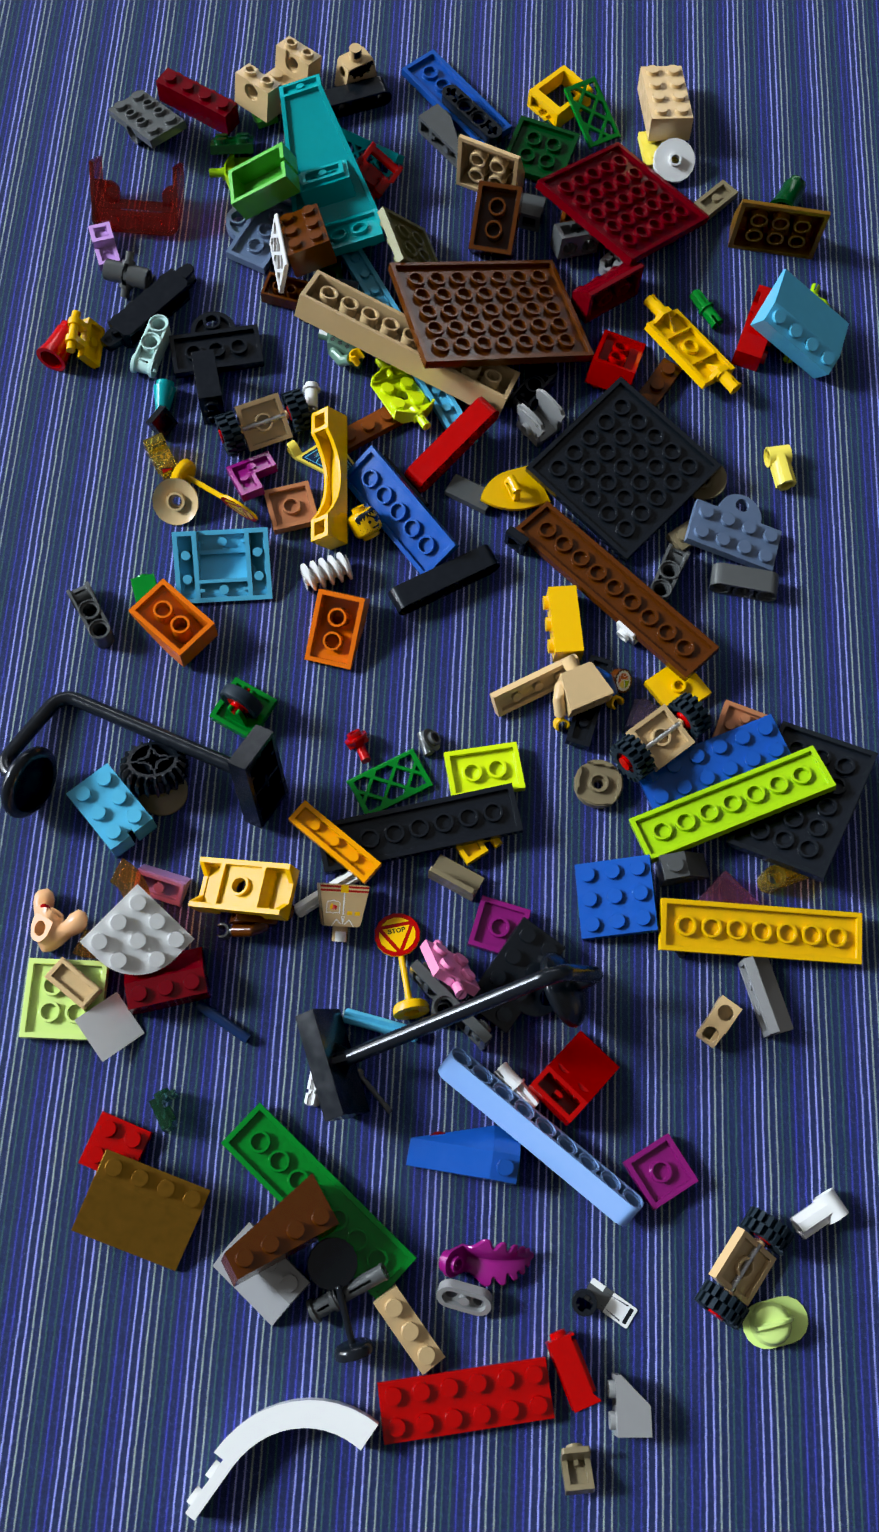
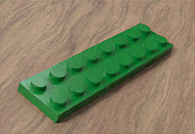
M261 1103L221 1142L279 1202L313 1173L339 1222L334 1232L319 1239L318 1242L325 1238L338 1237L346 1240L353 1246L357 1255L358 1265L354 1278L382 1262L390 1278L368 1290L375 1299L389 1290L416 1259Z

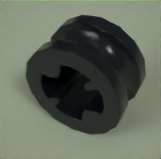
M579 1289L572 1296V1307L578 1315L583 1317L590 1316L596 1311L597 1299L590 1290ZM590 1296L589 1302L592 1303L591 1307H584L583 1310L579 1309L578 1306L580 1304L576 1302L578 1297Z

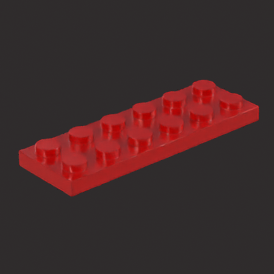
M545 1356L377 1382L384 1445L555 1418Z

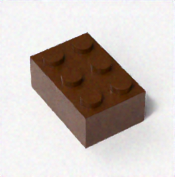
M479 180L468 248L470 253L513 259L524 195L522 186Z
M317 203L306 205L300 210L285 213L279 217L286 253L296 278L337 263Z

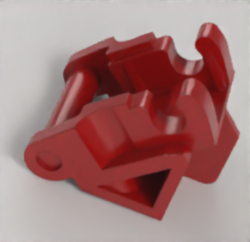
M374 141L356 160L373 200L375 197L379 199L404 168L401 165L398 166L378 149ZM370 154L392 172L389 177L367 160Z

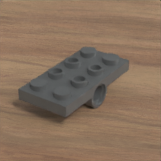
M143 90L133 92L130 97L116 102L114 106L108 109L110 117L126 128L130 138L136 145L144 142L153 149L187 129L184 119Z
M417 959L410 966L409 977L433 1000L431 1015L437 1013L441 1007L450 1008L464 1002V1000L459 1002L452 995L454 991L449 985L443 981L440 983L433 977L427 962L422 964ZM472 1016L455 1023L481 1051L490 1044L493 1037L490 1034L492 1029L484 1020L480 1019L478 1021Z

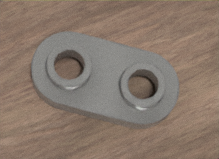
M455 1279L441 1281L436 1295L438 1302L444 1307L475 1316L487 1315L491 1311L493 1301L491 1292L486 1288Z

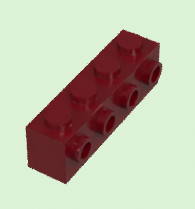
M167 68L156 80L159 100L213 129L221 133H227L229 136L240 123L236 102L222 96L215 90L201 85L197 81L185 77L180 72Z

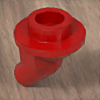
M356 729L346 735L347 739L344 742L350 750L356 748L363 764L370 762L371 758L365 746V743L369 741L367 732Z

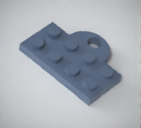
M286 199L247 220L233 207L227 213L225 219L227 233L233 239V242L226 250V258L265 274L273 262L269 243L274 215L278 213L279 217H281L285 213H292L291 200ZM236 217L243 218V220L239 222L233 221V219Z
M732 494L725 497L718 506L697 499L693 505L684 542L751 568L773 571L782 531L761 523L760 509L752 499L745 495ZM736 503L742 504L745 512L738 510Z

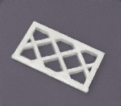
M276 213L274 215L269 244L279 293H284L289 263L279 214Z

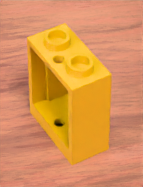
M563 65L529 90L527 107L546 123L561 127L575 117L571 106L567 102L559 107L546 95L561 84L564 87H568L583 80ZM587 85L586 90L592 93L593 88ZM575 90L571 91L575 95L573 97L574 101L578 102L581 93ZM584 95L582 105L588 107L591 104V98Z

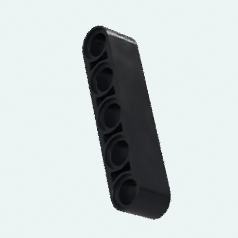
M381 76L324 90L337 119L385 106L392 99L386 81Z
M482 545L393 587L388 592V596L399 615H406L491 575L499 569L500 563L489 545Z

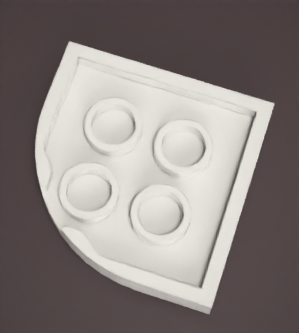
M137 884L80 943L108 968L128 975H144L158 971L170 964L194 938Z

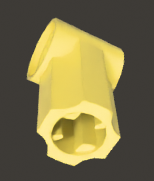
M790 445L766 447L763 454L764 463L771 470L776 489L785 491L794 487L797 482L791 464L792 449Z

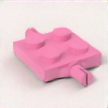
M425 940L422 943L420 949L433 977L449 985L459 1000L464 999L467 994L473 997L477 994L480 987L475 979L476 975L471 971L468 965L469 961L464 955L448 951L440 940H435L433 943Z

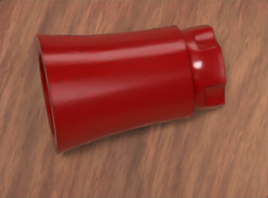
M62 320L46 342L36 351L38 359L45 366L55 371L65 370L71 353L66 351L67 345L65 344L66 334L69 333L68 320Z

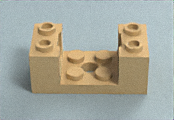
M288 36L276 44L275 68L265 75L250 63L235 72V102L268 123L282 113L279 86L320 74L322 56L295 38Z

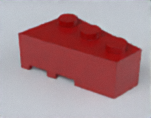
M759 284L731 364L755 372L759 363L764 364L768 354L765 347H770L771 342L750 326L772 288Z

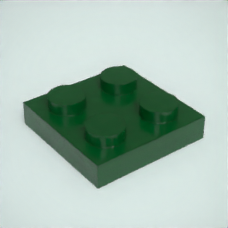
M247 132L237 133L233 137H228L227 133L215 134V137H212L210 142V154L254 153V136H249Z

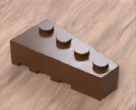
M313 1173L224 1253L221 1262L234 1287L334 1232L339 1222Z

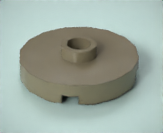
M591 760L578 769L573 780L577 798L584 805L591 808L603 809L613 805L619 799L623 789L621 773L619 774L612 763L605 760ZM594 783H600L602 788L594 787Z

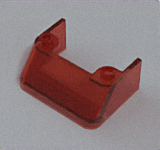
M96 156L89 160L91 210L94 225L109 221L112 232L172 236L179 230L184 203V163L179 162L172 167L173 185H169L164 189L162 202L121 199V191L118 184L112 180L103 179L102 156Z

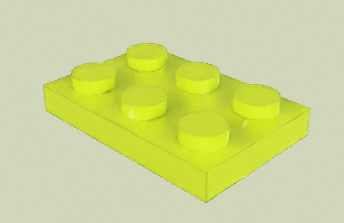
M517 742L444 752L451 796L512 783L514 792L525 791L526 787Z

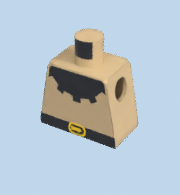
M352 43L349 46V52L339 56L337 59L336 87L377 76L372 56L358 43Z

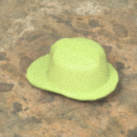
M789 1296L776 1297L751 1305L749 1307L750 1311L743 1321V1331L747 1339L754 1346L762 1349H773L794 1343L804 1336L808 1327V1316L805 1308L798 1300Z

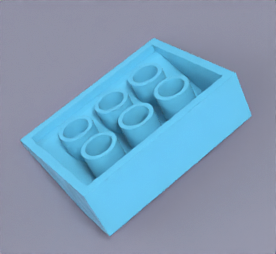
M784 269L750 326L815 379L830 374L840 357L849 323L787 269Z

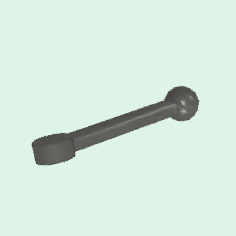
M357 1068L361 1081L382 1105L384 1110L390 1114L393 1111L366 1079L364 1071L361 1068Z

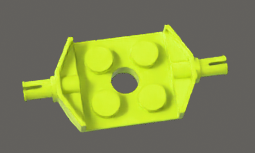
M376 358L374 362L380 370L372 376L370 386L391 416L402 424L418 422L424 431L428 430L431 427V423L426 417L432 411L435 399H432L430 402L410 374Z

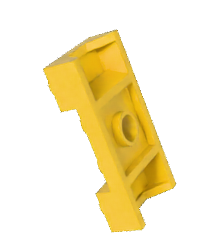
M200 857L199 862L204 877L200 893L189 901V907L204 913L220 914L221 912L259 915L265 919L288 921L300 870L291 864ZM242 881H245L246 886L244 890L237 893V886Z

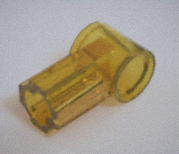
M772 865L757 877V886L762 892L769 894L780 888L807 880L809 877L778 865ZM767 875L772 876L776 884L771 883Z

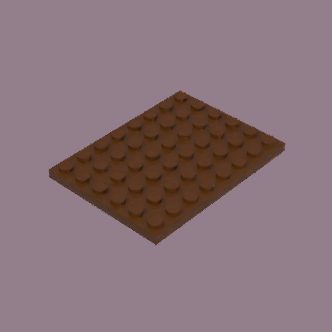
M553 260L389 263L388 271L424 369L589 362L593 359L594 353Z

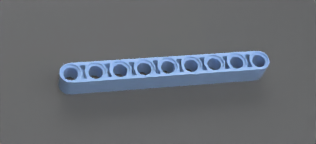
M460 1048L451 1050L438 1069V1073L444 1081L615 1223L626 1226L634 1218L644 1204L637 1192L466 1051Z

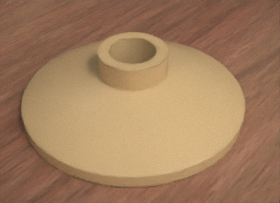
M170 478L162 481L154 490L152 498L153 508L158 517L164 522L171 525H182L192 520L199 508V498L196 490L189 482L180 478ZM176 496L181 499L180 505L174 502Z

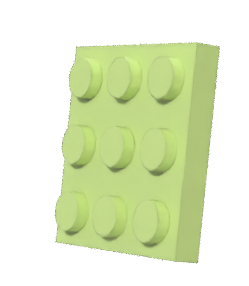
M29 958L19 1037L21 1039L88 1041L75 1022V1019L106 999L109 968L100 961L66 959L103 990L88 1009L84 1011L44 977L60 959Z

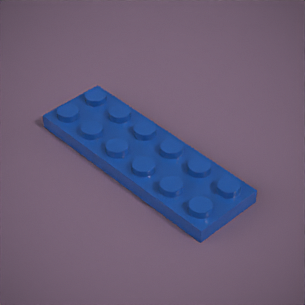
M434 49L402 68L401 75L432 106L439 104L444 110L449 112L454 127L460 134L484 142L442 103V90L447 85L459 87L502 128V138L511 133L512 126ZM467 106L460 107L462 111L470 110ZM481 119L474 120V122L477 124H481L484 122Z
M371 445L347 471V487L361 504H364L365 507H373L376 510L382 523L381 528L420 574L443 564L459 547L457 542L375 446Z
M769 714L690 746L657 772L655 770L640 780L639 783L651 809H655L791 753L772 715Z

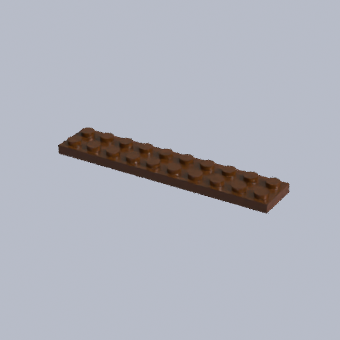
M548 501L516 527L518 531L529 538L528 546L569 582L576 585L577 589L615 622L620 621L635 634V639L684 682L718 652V645Z

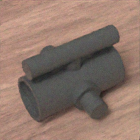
M126 251L125 259L122 262L106 259L103 265L102 274L104 280L119 283V287H121L120 296L129 298L130 289L132 290L133 287L145 289L156 281V275L152 274L151 269L136 265L134 261L135 252Z

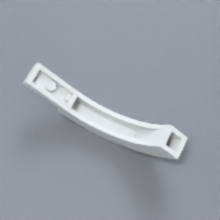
M297 1398L266 1407L237 1426L214 1451L223 1461L220 1463L216 1459L205 1475L209 1478L203 1489L199 1486L195 1488L186 1501L190 1504V1507L185 1513L195 1521L240 1457L255 1444L273 1434L298 1428L319 1429L336 1434L361 1450L377 1428L379 1421L352 1405L327 1398Z

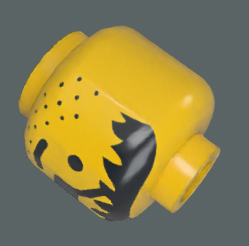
M361 504L351 510L352 515L349 516L347 521L357 539L367 541L380 534L379 530L382 527V523L373 507H365L364 504Z

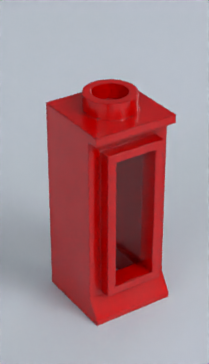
M565 1328L549 1334L551 1340L546 1341L545 1344L571 1410H574V1413L601 1402V1399L593 1393L597 1390L577 1340L571 1338V1336L575 1335L574 1332L569 1331L566 1333Z

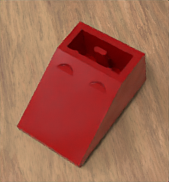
M580 1031L536 1077L528 1088L567 1126L620 1067Z

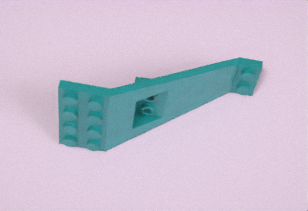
M320 74L279 86L285 146L297 159V175L299 176L301 191L291 197L292 211L294 212L306 205L317 203L336 257L385 241L383 229L380 226L381 221L377 213V206L324 92Z

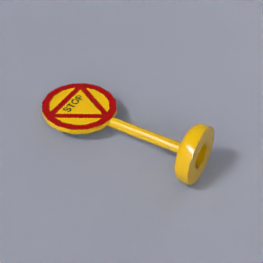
M186 458L175 466L171 478H180L190 484H195L221 499L239 515L250 521L257 522L258 517L241 502L220 493L194 478L196 474L194 462Z
M393 913L385 916L378 923L375 929V942L384 954L398 957L406 1000H402L394 1005L393 1016L395 1019L409 1020L426 1015L430 1008L425 999L412 998L405 955L410 954L416 949L420 941V929L413 918L403 913Z

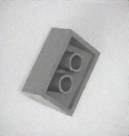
M251 1222L230 1242L213 1264V1267L232 1286L233 1284L221 1259L230 1247L255 1226ZM285 1258L234 1288L273 1326L311 1281L288 1258Z

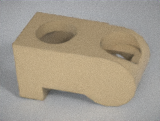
M724 995L720 996L695 1036L711 1048H714L743 1009Z

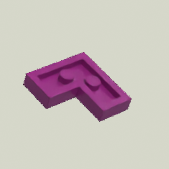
M269 451L226 467L227 473L243 502L265 494L259 479L278 472L277 465Z

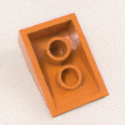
M165 579L158 582L128 610L155 641L183 667L218 636L215 623Z
M318 589L304 660L351 670L365 626L370 599L327 589Z

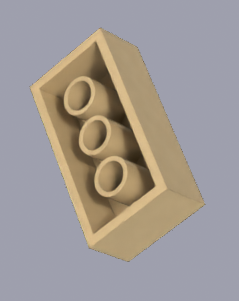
M641 66L637 90L648 141H666L671 138L689 140L694 117L682 66Z

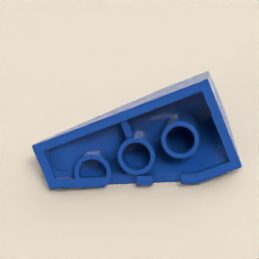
M495 1125L446 1132V1134L410 1138L406 1166L506 1185H515L519 1169L521 1144L500 1126Z

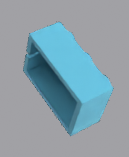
M108 763L66 793L74 806L116 858L135 845L128 834L130 831H133L136 838L140 841L157 828L150 814Z

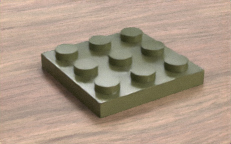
M384 206L377 211L381 221L380 226L385 231L387 243L392 249L395 262H438L425 228Z

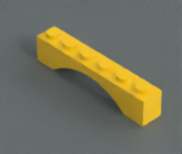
M327 406L311 414V435L318 448L324 472L322 502L316 515L311 519V542L332 550L348 544L347 416Z

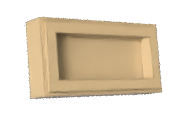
M63 956L44 976L84 1011L103 992L101 988Z

